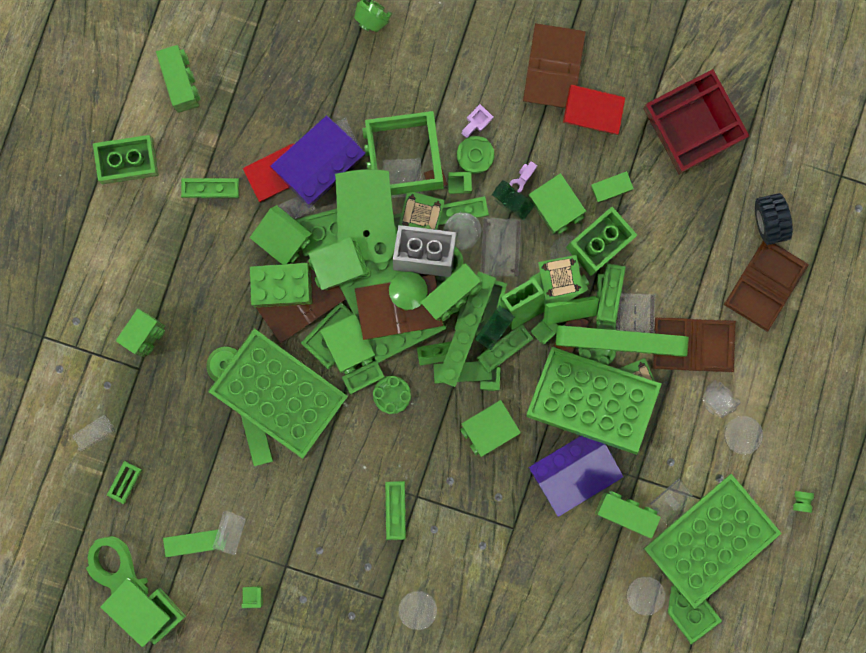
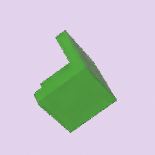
M449 172V194H471V172Z
M543 319L531 330V333L544 345L557 333L558 325L556 323L546 324Z
M500 367L492 370L491 381H480V390H500Z
M263 586L243 587L242 608H261L263 606Z

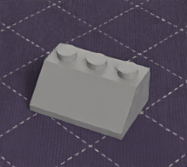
M399 225L393 255V270L450 277L454 261L456 232Z

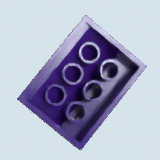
M326 115L270 167L310 208L336 185L335 174L351 171L365 158L366 153Z
M583 436L575 438L528 467L558 517L623 478L606 444Z

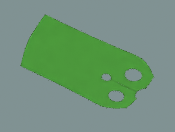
M369 169L335 174L337 243L350 237L356 238L364 261L372 260L374 263L389 261L394 253L396 243L389 171ZM364 230L370 232L368 237L363 236ZM379 242L386 245V252L381 255L377 254L374 250L375 245Z

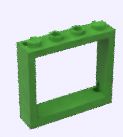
M433 111L365 120L366 128L362 129L364 139H368V144L365 145L366 156H370V162H367L368 170H377L373 132L427 125L435 179L390 185L391 196L444 189Z

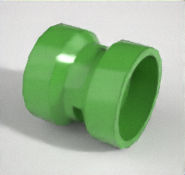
M795 491L794 497L796 502L793 504V510L812 513L811 501L814 500V493Z

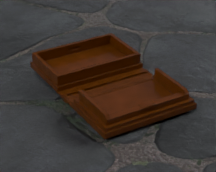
M535 23L523 102L566 108L570 85L577 86L586 31Z
M762 241L724 305L768 332L809 264L775 243L766 245Z
M311 269L312 304L259 307L257 310L281 344L346 300L340 287L336 286L328 290H321V287L319 288L315 281V277H317L315 270Z
M435 275L422 277L427 285V296L437 288ZM391 282L355 288L363 340L443 326V321L436 320L423 304L413 310H403L397 307L389 295Z
M655 317L654 334L689 337L687 356L653 354V369L734 372L736 321Z

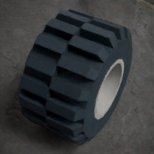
M777 193L756 198V222L761 238L766 245L791 240L793 234L792 218L783 195Z

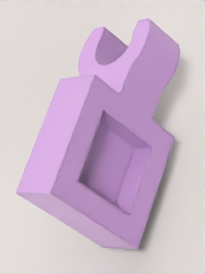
M479 104L467 117L470 123L462 130L461 134L468 138L475 129L481 132L494 117Z
M530 162L529 165L524 164L519 171V174H521L520 178L513 179L508 187L511 188L513 184H518L517 194L521 193L523 186L536 170L537 165L533 162Z

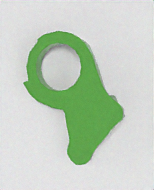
M113 536L95 540L89 549V566L86 567L93 580L109 587L112 595L129 578L148 595V588L144 585L148 580L147 578H136L132 557L127 545L119 538ZM107 545L114 548L120 556L121 563L117 573H109L100 565L98 556L102 546Z

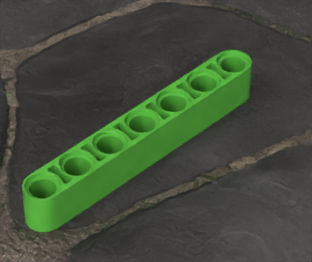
M557 326V346L671 356L688 355L689 337Z

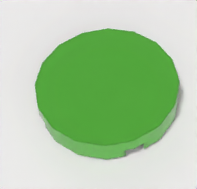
M480 136L468 137L460 143L457 150V161L460 167L466 172H471V174H481L487 171L494 160V149L491 143L486 138Z

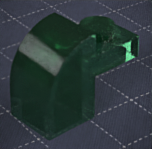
M504 180L500 182L492 193L495 201L501 207L523 221L535 206L526 196L517 192Z
M499 305L475 340L491 350L515 316Z

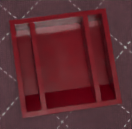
M714 69L650 101L643 108L679 175L749 137Z

